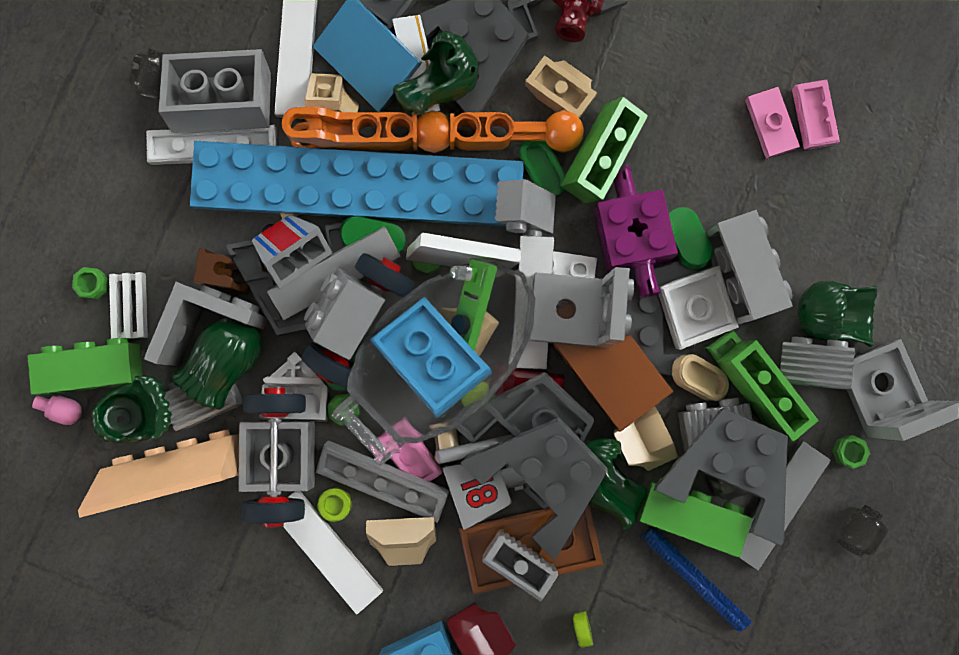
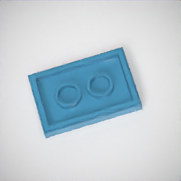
M346 0L312 46L378 112H384L396 97L393 93L394 86L408 81L422 64L359 0Z
M425 297L370 339L375 348L436 418L440 417L492 374L490 367Z

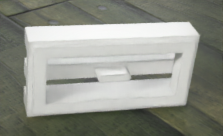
M142 272L135 274L122 273L120 275L109 274L111 339L148 338L146 274ZM131 281H135L137 332H133ZM121 282L123 288L124 332H122Z

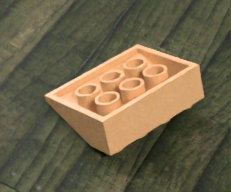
M228 429L209 434L210 441L198 444L197 438L177 442L178 449L166 452L165 446L144 451L145 458L133 460V455H127L112 459L113 466L99 470L78 509L79 518L238 476L239 434L230 435Z

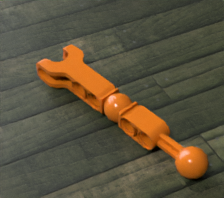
M294 107L285 112L281 123L282 129L290 139L293 147L352 151H403L410 147L418 150L419 146L425 151L436 153L443 151L449 145L450 150H454V146L466 151L503 150L509 146L511 141H546L553 150L567 152L578 147L584 135L581 119L573 112L566 110L552 114L546 122H514L509 115L501 112H465L454 117V113H450L449 118L445 114L433 110L417 118L415 113H413V117H410L406 113L337 112L321 107ZM297 118H303L307 121L298 123L293 129L291 128L292 122ZM370 126L376 129V133L372 137L365 138L359 135L364 127ZM400 126L406 127L410 131L407 136L402 138L394 136L392 132ZM468 126L474 130L475 134L467 138L462 137L458 133V129ZM495 126H501L507 131V135L496 137L491 133L490 129ZM300 143H310V145L303 146Z

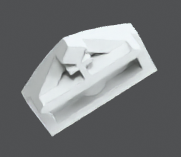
M294 352L287 358L288 361L270 377L267 376L263 379L265 384L262 385L261 394H264V388H285V394L305 395V412L290 413L286 417H278L282 421L327 422L329 389ZM259 415V418L261 420L268 421V419H271V417H263L262 415Z

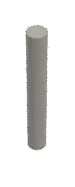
M510 434L437 450L435 453L438 464L464 459L469 454L474 452L476 454L488 449L493 444L505 442L515 436Z

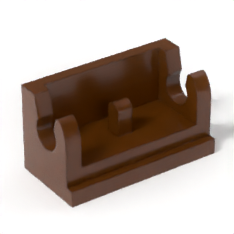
M199 248L193 282L218 291L246 295L249 294L250 288L241 282L234 283L232 276L239 269L232 259L225 255L214 254L207 249Z

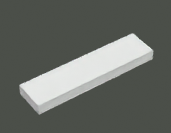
M283 0L274 112L278 118H283L285 112L290 108L305 107V97L313 66L314 48L312 46L315 39L317 0Z
M275 125L259 129L172 133L171 130L146 131L147 162L150 165L193 163L194 141L278 146L277 127Z
M520 236V251L522 252L518 268L514 368L547 369L548 343L528 341L534 274L535 272L552 274L554 237Z
M295 491L288 498L304 500V519L286 522L283 527L351 609L358 614L383 592V589L324 518L321 517L303 493Z

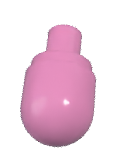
M60 395L52 396L50 399L36 396L32 404V408L44 411V416L49 418L50 421L63 425H72L82 416V407L77 401Z

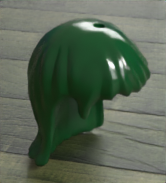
M448 31L439 33L433 39L432 47L421 57L423 61L430 60V64L425 72L414 79L396 84L393 88V93L396 95L399 106L404 111L407 110L408 113L414 112L415 114L424 115L430 106L454 102L463 98L475 88L479 72L477 57L470 45L461 36Z
M834 281L814 283L804 291L798 302L797 317L802 329L810 336L819 340L856 341L864 343L869 348L873 347L874 302L877 297V286L851 288L849 285Z
M232 318L213 322L198 336L187 363L174 372L172 376L174 385L180 387L181 391L186 392L187 398L193 399L195 403L201 404L203 407L221 410L232 386L243 374L252 369L260 358L263 343L259 332L253 326Z
M135 376L132 384L119 387L105 394L91 412L94 432L105 442H113L115 444L138 443L140 441H147L150 438H160L162 433L168 432L169 425L172 424L170 420L172 413L168 411L170 403L164 399L166 392L162 390V382H158L155 377ZM118 416L123 418L122 422L117 421Z
M614 439L589 441L585 445L607 467V472L588 504L593 508L616 517L623 531H627L635 523L636 515L639 513L641 504L646 498L647 489L625 476L615 465L614 459L616 458L627 462L621 453L620 441Z

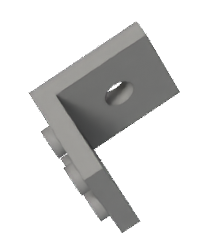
M615 267L603 279L535 272L528 341L610 348L623 342L625 336L630 334L632 323L631 315L626 314L627 300H632L634 293V280L629 279L630 268ZM568 301L573 305L574 315L572 318L563 319L558 316L556 306L559 302Z
M175 282L144 359L155 364L180 366L203 308L260 329L265 328L268 319L266 316L259 314L261 307L236 297L230 303V295L202 285L199 291Z
M901 339L894 340L854 357L851 391L847 390L867 437L905 441L959 419V401H928ZM879 373L884 374L888 379V387L883 392L879 391L874 383L875 377Z

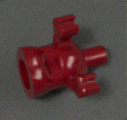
M553 0L562 10L561 17L555 26L556 34L565 41H582L585 37L588 18L601 12L604 0H591L590 4L587 0Z

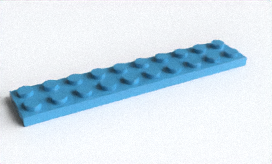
M194 141L190 207L192 209L284 213L346 218L361 216L381 220L506 227V225L494 219L497 215L495 213L497 209L495 204L498 202L496 197L499 195L496 192L499 188L497 183L499 181L523 179L524 161Z

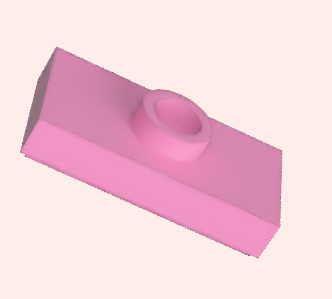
M822 80L795 85L792 88L804 150L838 144L840 140L828 81Z
M779 87L748 96L745 99L766 159L800 147Z
M405 418L378 436V442L400 470L429 482L443 473L440 464L435 461L434 456Z

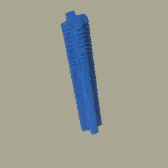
M655 527L649 528L642 534L641 538L644 537L643 541L647 540L646 544L650 543L649 547L653 546L652 550L656 548L655 553L659 551L657 555L660 556L662 554L661 558L665 557L664 561L668 560L667 564L671 563L670 567L674 566L673 570L677 569V574L681 572L679 576L684 575L682 579L687 578L685 581L689 582L688 584L692 585L691 587L695 588L694 590L698 591L697 593L739 633L751 625L752 620H749V617H746V614H743V611H740V608H737L734 602L727 599L728 597L724 596L725 594L721 593L722 591L718 590L719 588L715 587L712 581L709 582V579H706V576H703V573H700V570H697V567H694V564H691V561H688V558H685Z

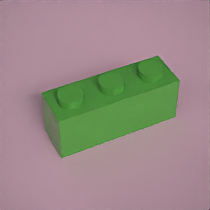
M624 97L604 104L560 187L584 203L603 200L648 115Z
M127 338L107 339V345L95 347V342L74 343V349L63 350L62 346L41 347V353L28 355L31 395H50L130 385L133 383L135 376H143L140 344L128 343Z
M757 340L740 341L716 361L745 400L750 403V406L765 426L787 435L788 441L794 442L819 421Z
M650 482L638 518L640 522L740 558L752 521L751 517L743 515L745 508L728 502H724L723 507L710 503L711 496L692 490L690 496L688 495L686 502L681 503L654 491L656 483Z

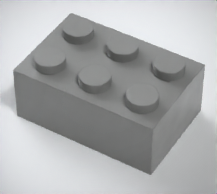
M262 49L163 54L159 113L171 132L184 133L269 128L271 71Z
M757 210L719 222L706 231L713 249L710 258L712 266H720L738 325L793 307L791 287L787 281H783L779 271L780 258L776 250L770 247L767 239V224L762 217H759Z

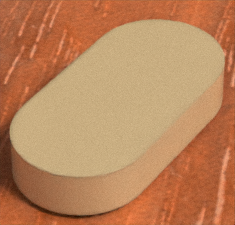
M681 355L673 363L672 376L675 383L681 388L706 401H719L726 396L729 382L727 375L720 368L696 355Z

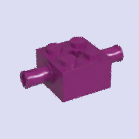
M624 166V171H621L620 167L613 180L617 198L598 202L594 210V218L607 274L615 267L634 270L639 298H646L648 294L650 297L660 294L653 265L671 262L678 254L663 189L642 194L636 193L631 166ZM630 228H634L635 231H639L640 236L636 237L635 232H629Z

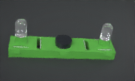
M470 258L468 267L456 265L450 270V275L453 279L464 281L457 312L452 318L451 326L475 351L497 266L479 259Z

